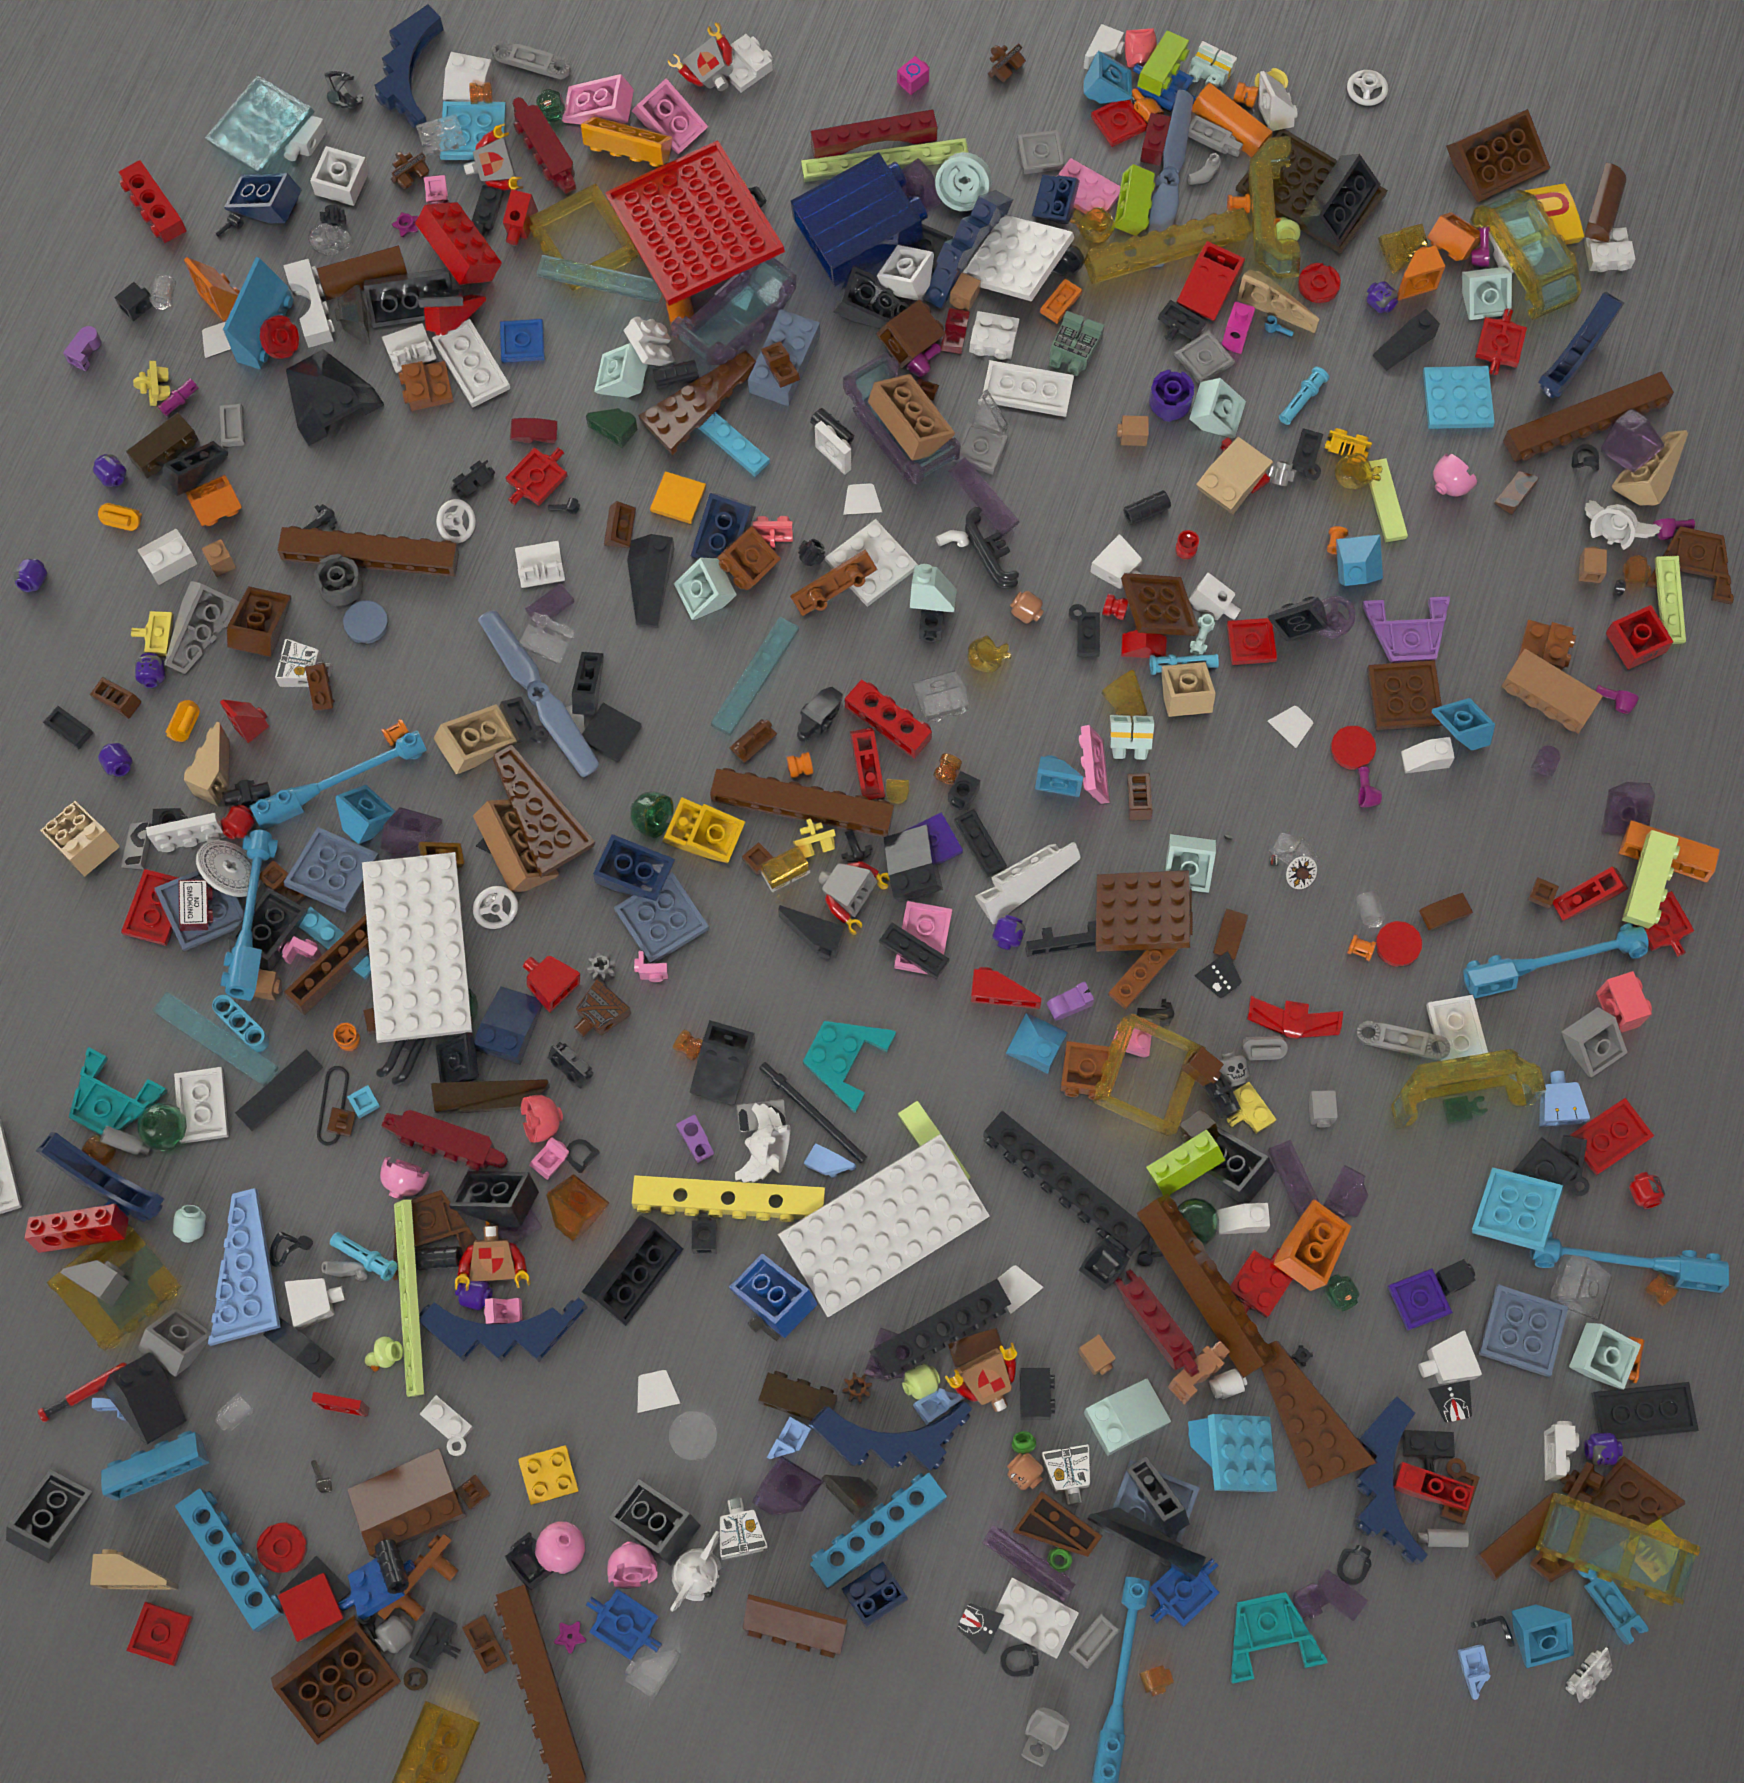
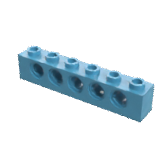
M922 1473L917 1475L910 1481L912 1486L905 1491L903 1488L896 1491L891 1496L892 1501L886 1506L883 1503L879 1504L871 1511L873 1515L865 1521L861 1518L851 1526L852 1532L846 1536L843 1533L831 1541L833 1544L831 1548L827 1551L822 1548L811 1557L813 1561L810 1563V1566L828 1590L947 1499L946 1494L930 1473H927L925 1476ZM920 1493L924 1498L923 1503L920 1505L912 1504L909 1499L911 1494ZM893 1508H900L904 1512V1517L900 1520H894L890 1516V1511ZM873 1523H881L884 1526V1532L881 1535L876 1536L871 1533L870 1527ZM854 1538H861L865 1545L863 1549L855 1551L851 1548L850 1542ZM834 1553H841L844 1556L845 1561L842 1565L834 1566L830 1562V1558Z
M199 1488L176 1504L175 1507L252 1630L259 1632L283 1615L280 1609L282 1605L276 1594L271 1595L267 1589L270 1584L263 1573L258 1574L254 1566L257 1563L249 1552L245 1554L241 1548V1545L244 1543L236 1531L232 1533L228 1525L231 1522L223 1511L219 1513L215 1507V1504L218 1502L212 1492H206ZM209 1511V1521L202 1524L200 1522L201 1514ZM222 1531L223 1540L219 1544H214V1534ZM230 1552H235L236 1561L231 1565H227V1555ZM248 1572L249 1582L241 1586L239 1584V1577L241 1574ZM261 1593L263 1597L262 1603L254 1607L252 1598L255 1594Z

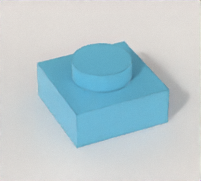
M368 1085L347 1096L359 1119L380 1107Z

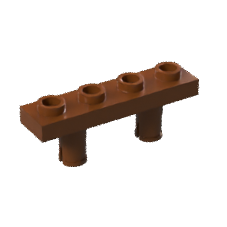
M865 549L795 592L790 597L802 616L815 608L822 611L827 607L828 600L852 585L856 587L863 586L865 577L878 569Z
M1180 948L1146 950L1109 991L1108 996L1124 1009H1127Z
M443 1534L442 1537L436 1535L428 1544L431 1550L427 1555L423 1557L420 1554L413 1562L415 1569L407 1577L409 1587L404 1591L405 1596L377 1613L384 1620L395 1608L402 1609L415 1621L420 1618L425 1609L409 1596V1591L428 1568H434L449 1582L459 1571L442 1556L444 1554L442 1551L451 1541L446 1534Z

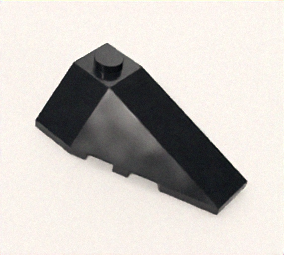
M853 266L838 295L833 313L854 322L882 328L910 306L898 300L889 288L885 289L878 283V279L874 275Z
M649 534L631 540L627 563L636 625L655 628L659 626L675 549L673 537Z

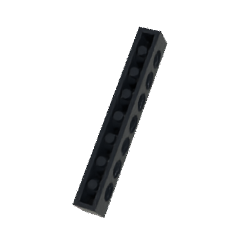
M1003 1110L985 1129L983 1134L984 1142L994 1150L996 1148L999 1149L1006 1161L1012 1165L1016 1163L1022 1168L1021 1172L1031 1180L1034 1178L1040 1183L1039 1186L1044 1192L1049 1195L1053 1193L1058 1197V1202L1067 1210L1071 1208L1077 1213L1076 1216L1082 1223L1086 1225L1091 1224L1096 1228L1095 1232L1102 1239L1109 1235L1124 1246L1126 1253L1131 1257L1148 1237L1149 1232L1140 1221ZM1009 1135L1014 1137L1016 1142L1008 1145L1003 1141V1138ZM1029 1150L1034 1154V1157L1026 1160L1022 1157L1021 1153ZM1047 1165L1051 1167L1053 1172L1045 1175L1041 1173L1040 1167ZM1066 1180L1070 1183L1071 1188L1063 1190L1059 1187L1058 1182ZM1084 1195L1088 1197L1089 1203L1081 1205L1078 1203L1077 1197ZM1103 1210L1107 1213L1108 1218L1100 1220L1096 1217L1095 1213ZM1121 1225L1125 1227L1127 1233L1125 1235H1118L1114 1231V1227Z

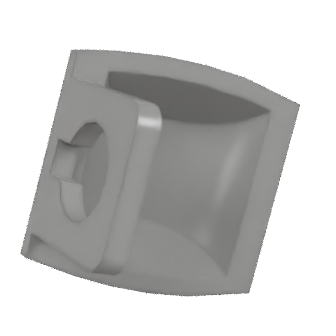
M1038 1708L1032 1714L1026 1727L1025 1736L1028 1737V1740L1022 1751V1757L1043 1767L1051 1749L1056 1751L1067 1736L1070 1724L1066 1718L1052 1709ZM1037 1743L1041 1744L1043 1756H1034L1030 1752V1747L1036 1746Z

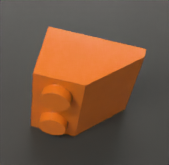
M1450 212L1439 217L1427 238L1431 240L1432 246L1436 245L1437 249L1440 250L1443 248L1449 252V257L1456 261H1462L1467 259L1472 250L1479 245L1480 231Z
M1436 245L1421 247L1415 252L1398 290V300L1438 288L1445 264Z
M222 475L185 492L201 526L214 525L219 521V518L233 516L242 508L226 475Z

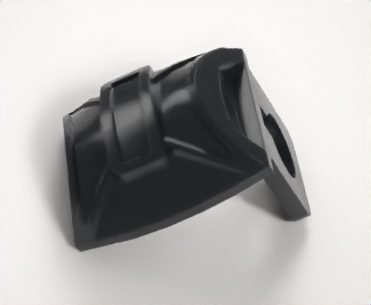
M1107 1235L1088 1254L1079 1271L1103 1290H1106L1121 1275L1130 1258L1127 1256L1126 1248Z
M528 1532L510 1547L508 1554L505 1555V1559L521 1582L532 1590L554 1571L546 1570L538 1562L535 1555L537 1541Z

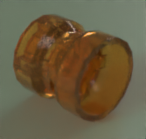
M484 82L482 86L477 83H469L471 104H478L482 100L486 104L493 102L491 82Z
M943 753L939 760L940 765L935 769L933 776L943 783L953 784L956 780V771L960 770L962 761L954 755Z
M684 1029L677 1037L673 1049L678 1053L683 1052L686 1054V1058L694 1061L700 1053L703 1040L694 1038L691 1032Z
M95 1134L87 1140L82 1151L105 1166L114 1157L116 1148L100 1142L101 1136Z
M1662 1273L1655 1277L1644 1289L1650 1295L1656 1296L1657 1302L1662 1307L1679 1291L1675 1285L1668 1284L1667 1278Z

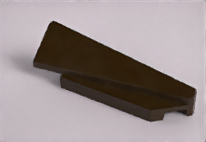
M547 1079L431 1083L435 1113L459 1108L460 1113L521 1109L524 1097L541 1095L546 1089L550 1088Z

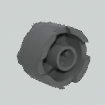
M340 554L329 555L320 561L321 564L314 572V579L325 601L332 606H341L360 598L363 588L362 577L352 559L350 560L342 557Z

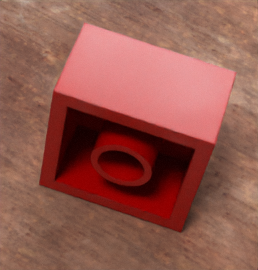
M1651 605L1613 621L1606 631V635L1628 670L1666 653L1674 642Z

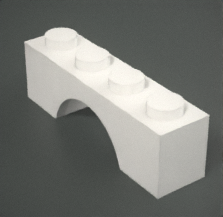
M309 259L283 265L292 294L304 296L311 301L308 312L299 319L308 348L333 341L331 332H335L332 320H327L326 315L330 313L326 301L322 302L320 298L324 296L321 284H316L315 279L319 278L316 267H311Z

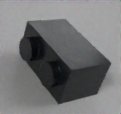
M1020 1368V1420H1050L1051 1414H1055V1399H1051L1050 1390L1055 1389V1375L1050 1374V1368Z

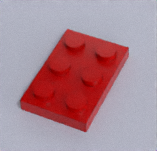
M144 869L121 933L126 936L167 946L173 929L158 899L155 887L179 877Z
M1624 1098L1569 1136L1588 1139L1584 1161L1597 1176L1652 1139L1654 1134L1628 1100Z

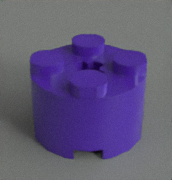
M1171 369L1160 372L1154 378L1150 390L1149 405L1152 411L1162 418L1163 421L1171 422L1172 420L1184 417L1189 412L1194 396V383L1191 377L1185 372H1171Z

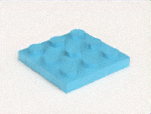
M443 101L440 159L475 160L473 151L476 150V144L485 134L494 130L495 126L505 124L506 102ZM505 126L501 128L503 133H505Z
M1488 366L1424 367L1423 381L1428 429L1487 428L1494 426Z
M1492 1167L1472 1233L1544 1252L1563 1192V1185Z
M1225 1414L1208 1415L1214 1490L1277 1491L1270 1417Z

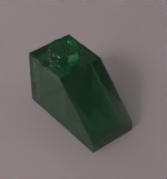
M619 408L589 412L586 415L588 427L620 448H623L638 430L635 416Z

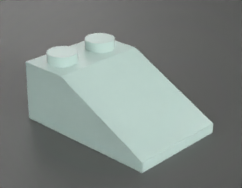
M1148 1378L1104 1398L1084 1411L1087 1421L1107 1456L1171 1422Z

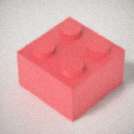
M1634 971L1607 979L1596 992L1602 1009L1616 1017L1621 1033L1640 1027L1652 1014L1651 1003L1647 998L1645 999L1642 992V983L1635 976Z

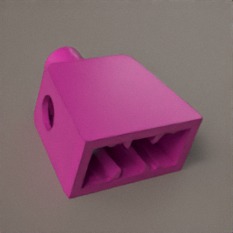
M1239 302L1234 303L1222 341V346L1226 350L1242 354L1253 321L1255 307ZM1233 332L1239 333L1240 337H1233Z

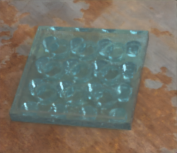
M257 75L205 139L262 176L315 111L309 105Z

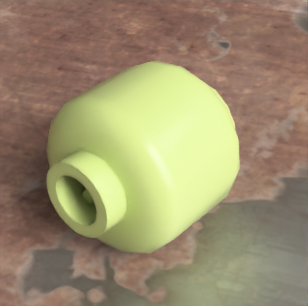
M922 1363L905 1372V1381L902 1383V1386L907 1395H912L915 1399L920 1400L937 1391L940 1377L933 1366Z

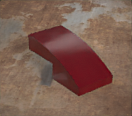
M949 308L944 331L946 334L942 339L941 351L962 354L970 311Z
M513 418L511 420L510 440L529 444L536 440L554 444L557 440L558 421L540 418Z

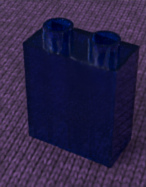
M879 152L790 201L794 222L834 287L845 282L853 266L865 271L890 257L897 245L908 247L923 239L922 221L928 218V214L922 201L917 195L908 199L901 188L907 184V181L900 166L895 161L887 165Z

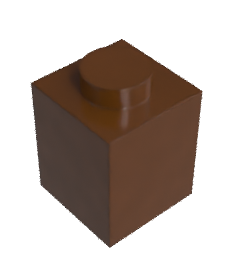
M1200 1047L1193 1051L1181 1069L1199 1084L1205 1086L1209 1083L1214 1084L1222 1074L1220 1069L1224 1064L1204 1047Z

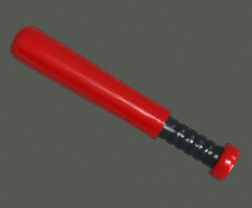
M125 1362L120 1363L67 1394L64 1399L46 1409L40 1408L37 1411L40 1419L45 1423L55 1413L66 1407H72L101 1391L108 1376L128 1364Z

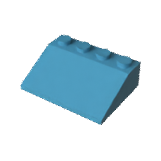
M258 257L255 258L223 331L236 362L261 369L263 363L267 362L269 354L265 352L261 345L260 328L268 317L276 315L285 316L287 310L292 307L293 296L289 287Z

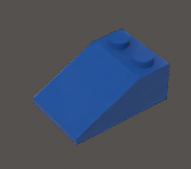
M763 1253L729 1286L733 1293L784 1339L818 1305L807 1287Z

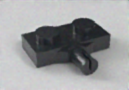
M1172 300L1167 303L1158 316V320L1170 327L1169 331L1164 335L1165 339H1168L1170 342L1177 333L1194 340L1206 324L1205 320Z
M1404 1430V1456L1417 1457L1424 1460L1425 1470L1435 1473L1434 1460L1455 1457L1454 1432Z
M433 1612L409 1658L431 1670L438 1657L443 1653L457 1659L459 1655L451 1652V1650L460 1654L461 1649L449 1644L450 1635L456 1623Z

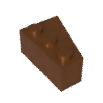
M1044 1491L1040 1492L1013 1530V1533L1086 1557L1090 1555L1103 1536Z

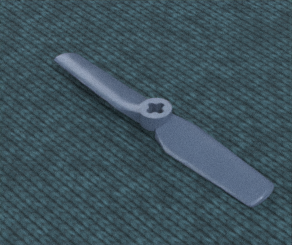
M1181 89L1177 91L1163 151L1164 170L1156 178L1158 188L1152 198L1144 263L1152 267H1162L1165 264L1179 205L1178 173L1185 161L1194 99L1189 92ZM1165 177H1168V181L1171 182L1170 184L1164 179Z
M489 611L482 614L478 621L511 676L527 690L529 701L537 706L539 719L580 776L585 777L593 773L599 766L598 760L564 704L550 693L545 683L541 682L537 665L497 611ZM539 691L543 694V697L539 698L535 692Z

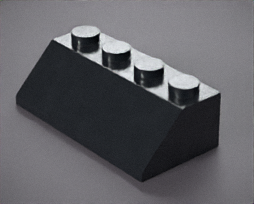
M1360 154L1342 155L1300 218L1311 233L1335 246H1340L1381 184Z
M448 268L365 280L364 290L372 328L425 320L424 307H419L420 292L425 290L453 289L451 274Z
M639 1215L582 1290V1293L626 1326L684 1248L655 1222Z

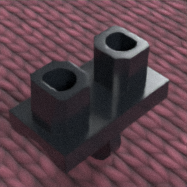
M1223 1074L1214 1084L1209 1083L1203 1086L1219 1119L1241 1110L1232 1088Z

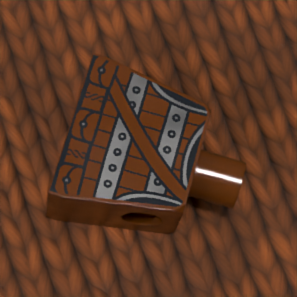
M597 979L576 1008L578 1015L582 1019L574 1026V1029L582 1037L592 1028L599 1035H604L631 1015L630 1007L603 982Z

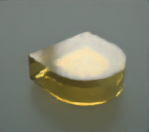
M886 779V796L889 801L896 804L904 802L909 795V780Z

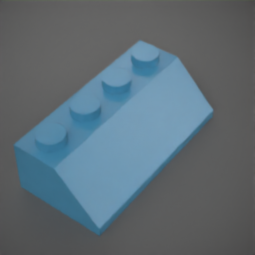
M187 1431L178 1435L177 1440L159 1442L154 1445L155 1449L147 1452L145 1450L137 1451L131 1454V1458L123 1462L122 1460H116L107 1464L108 1468L101 1470L103 1495L118 1501L210 1463L201 1435L196 1432Z

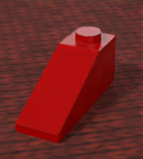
M465 295L463 306L424 307L426 330L435 332V335H447L448 331L457 329L486 301V296Z
M225 699L220 701L234 729L247 743L251 742L269 727L265 720L268 716L260 707L256 709L249 702Z
M867 728L850 731L861 795L867 797L868 800L885 797L874 730Z
M1611 866L1554 899L1553 905L1561 919L1565 921L1610 900L1629 888L1618 869Z
M979 967V969H974L971 1002L1040 1009L1042 998L998 971H992V968Z

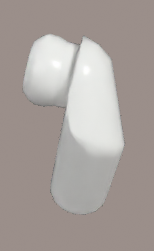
M950 530L936 536L939 546L952 541H957L959 547L969 544L968 535L963 531Z

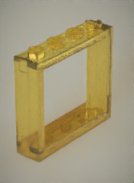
M596 183L529 217L531 223L529 229L533 237H538L543 253L549 254L552 267L560 271L559 275L562 282L568 284L572 291L639 257L621 220ZM593 202L622 247L572 272L543 226Z
M1131 1013L1123 1017L1120 1024L1116 1027L1118 1033L1116 1039H1113L1109 1046V1052L1111 1053L1109 1059L1102 1066L1101 1073L1103 1075L1101 1081L1095 1086L1096 1092L1093 1103L1166 1136L1176 1134L1195 1081L1182 1069L1164 1120L1112 1097L1110 1094L1134 1027L1187 1051L1182 1067L1193 1051L1204 1046Z

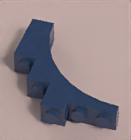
M429 4L389 30L390 44L394 50L382 57L384 65L382 69L386 77L374 85L377 101L382 106L385 105L389 110L396 108L401 115L404 113L409 124L413 128L417 127L421 133L428 129L425 115L417 106L412 95V76L422 51L434 37L444 30L441 17Z
M997 190L978 196L971 215L961 219L954 238L944 242L936 261L938 265L930 281V286L924 295V300L939 308L945 307L950 292L970 257L992 228L999 223L1004 215H1007L1014 199Z
M1608 292L1602 294L1569 345L1538 381L1541 384V389L1544 390L1543 393L1551 398L1555 396L1559 398L1563 395L1592 350L1600 343L1624 305L1623 301Z
M50 1132L36 1150L37 1153L77 1183L89 1187L107 1202L116 1204L138 1221L145 1222L146 1219L150 1220L163 1207L161 1203L164 1201V1198L158 1193L146 1190L116 1174L56 1132Z
M1396 1396L1358 1438L1378 1463L1366 1467L1355 1480L1358 1484V1490L1365 1496H1371L1373 1499L1354 1520L1358 1523L1357 1528L1366 1536L1371 1535L1374 1537L1381 1531L1383 1533L1382 1538L1391 1546L1396 1545L1403 1551L1401 1555L1409 1563L1413 1564L1415 1562L1418 1565L1424 1561L1428 1554L1414 1540L1404 1524L1396 1503L1393 1487V1464L1397 1445L1405 1427L1413 1418L1415 1412Z
M960 1401L946 1415L929 1425L912 1431L886 1433L859 1427L842 1418L830 1407L825 1406L808 1425L850 1466H855L856 1464L860 1466L869 1457L867 1452L870 1450L888 1468H894V1466L898 1468L907 1459L905 1454L908 1452L923 1468L931 1471L932 1468L936 1470L945 1460L943 1456L947 1452L940 1446L941 1443L945 1445L954 1436L952 1431L958 1424L962 1426L970 1418L968 1413L973 1408L966 1402Z

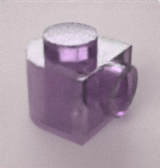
M1547 745L1542 747L1535 756L1531 768L1541 775L1552 776L1559 764L1560 752L1553 746Z
M1309 1584L1295 1591L1293 1595L1294 1605L1302 1618L1308 1616L1312 1619L1323 1613L1321 1608L1329 1603L1323 1590L1317 1584Z

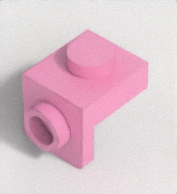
M445 175L424 177L426 202L428 204L449 202Z
M294 936L290 942L288 941L282 951V957L288 964L293 962L297 953L313 961H317L322 954L315 942L309 939L303 941Z
M639 951V958L634 960L635 972H639L641 980L661 982L663 979H668L667 963L645 964L644 952Z
M1132 1027L1116 1030L1113 1038V1052L1117 1054L1127 1052L1143 1058L1148 1057L1152 1034Z
M551 1137L546 1146L530 1162L529 1166L548 1180L565 1162L569 1151L561 1141Z
M521 1298L485 1299L484 1315L486 1317V1324H509L523 1321Z

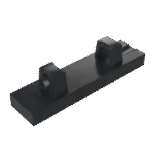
M1096 920L1088 921V932L1053 937L1052 927L1042 928L1043 939L1026 942L1027 957L1096 947Z

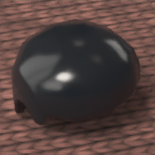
M1070 244L1053 271L1061 276L1068 272H1072L1073 275L1076 274L1084 264V256L1080 249Z

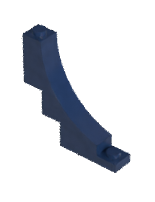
M578 1297L575 1301L571 1300L564 1307L563 1311L565 1313L563 1315L552 1307L537 1316L520 1322L483 1324L455 1316L434 1302L431 1306L428 1304L422 1309L419 1314V1322L463 1362L479 1344L485 1347L500 1362L506 1358L517 1344L540 1362L588 1307Z

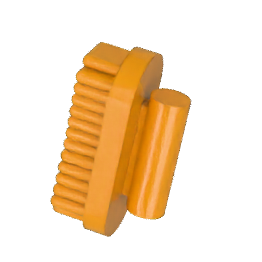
M105 503L99 508L98 517L105 525L133 531L140 525L142 513H139L140 511Z
M184 700L178 704L165 731L167 737L176 742L188 739L200 713L199 707L195 702Z

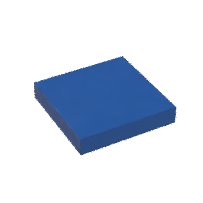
M543 319L500 321L502 363L545 360Z

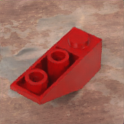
M1405 1462L1397 1466L1393 1480L1395 1491L1466 1511L1469 1509L1474 1486Z

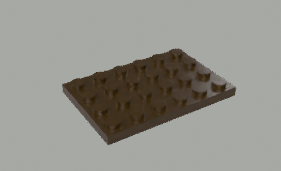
M1280 129L1236 185V191L1244 196L1249 194L1250 200L1275 215L1296 222L1300 230L1340 254L1343 253L1378 207L1388 190L1379 186L1342 244L1335 246L1311 233L1300 217L1338 160L1286 129Z

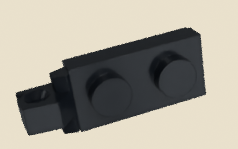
M486 185L482 186L472 217V222L483 237L486 230L490 231L493 229L504 195L502 189Z

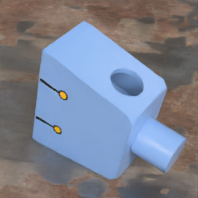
M1564 1071L1551 1072V1084L1544 1085L1540 1090V1127L1585 1124L1590 1119L1579 1084L1577 1082L1566 1083Z

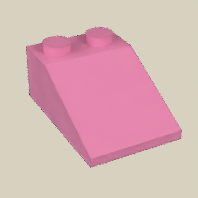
M622 74L569 86L562 121L564 123L581 124L595 116L627 124L634 89Z
M667 78L632 110L636 117L650 131L673 137L671 149L677 154L681 153L708 128L707 124Z

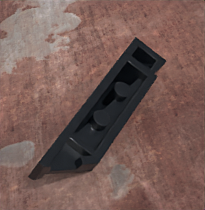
M1119 1507L1092 1513L1087 1518L1094 1524L1193 1580L1198 1577L1206 1559L1203 1555L1182 1548L1183 1544Z

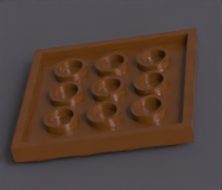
M1189 870L1097 874L1096 952L1190 948Z

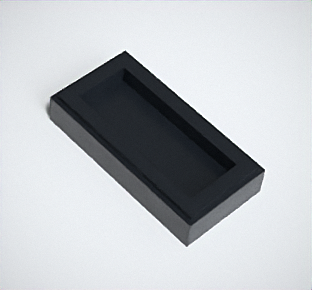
M59 706L43 721L48 728L77 749H80L93 734L90 728Z

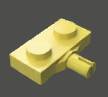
M150 611L149 621L145 628L132 627V637L145 638L144 653L167 656L174 620L173 613Z
M1250 1082L1233 1091L1241 1110L1227 1118V1122L1230 1123L1231 1127L1243 1120L1257 1134L1275 1123L1277 1119Z

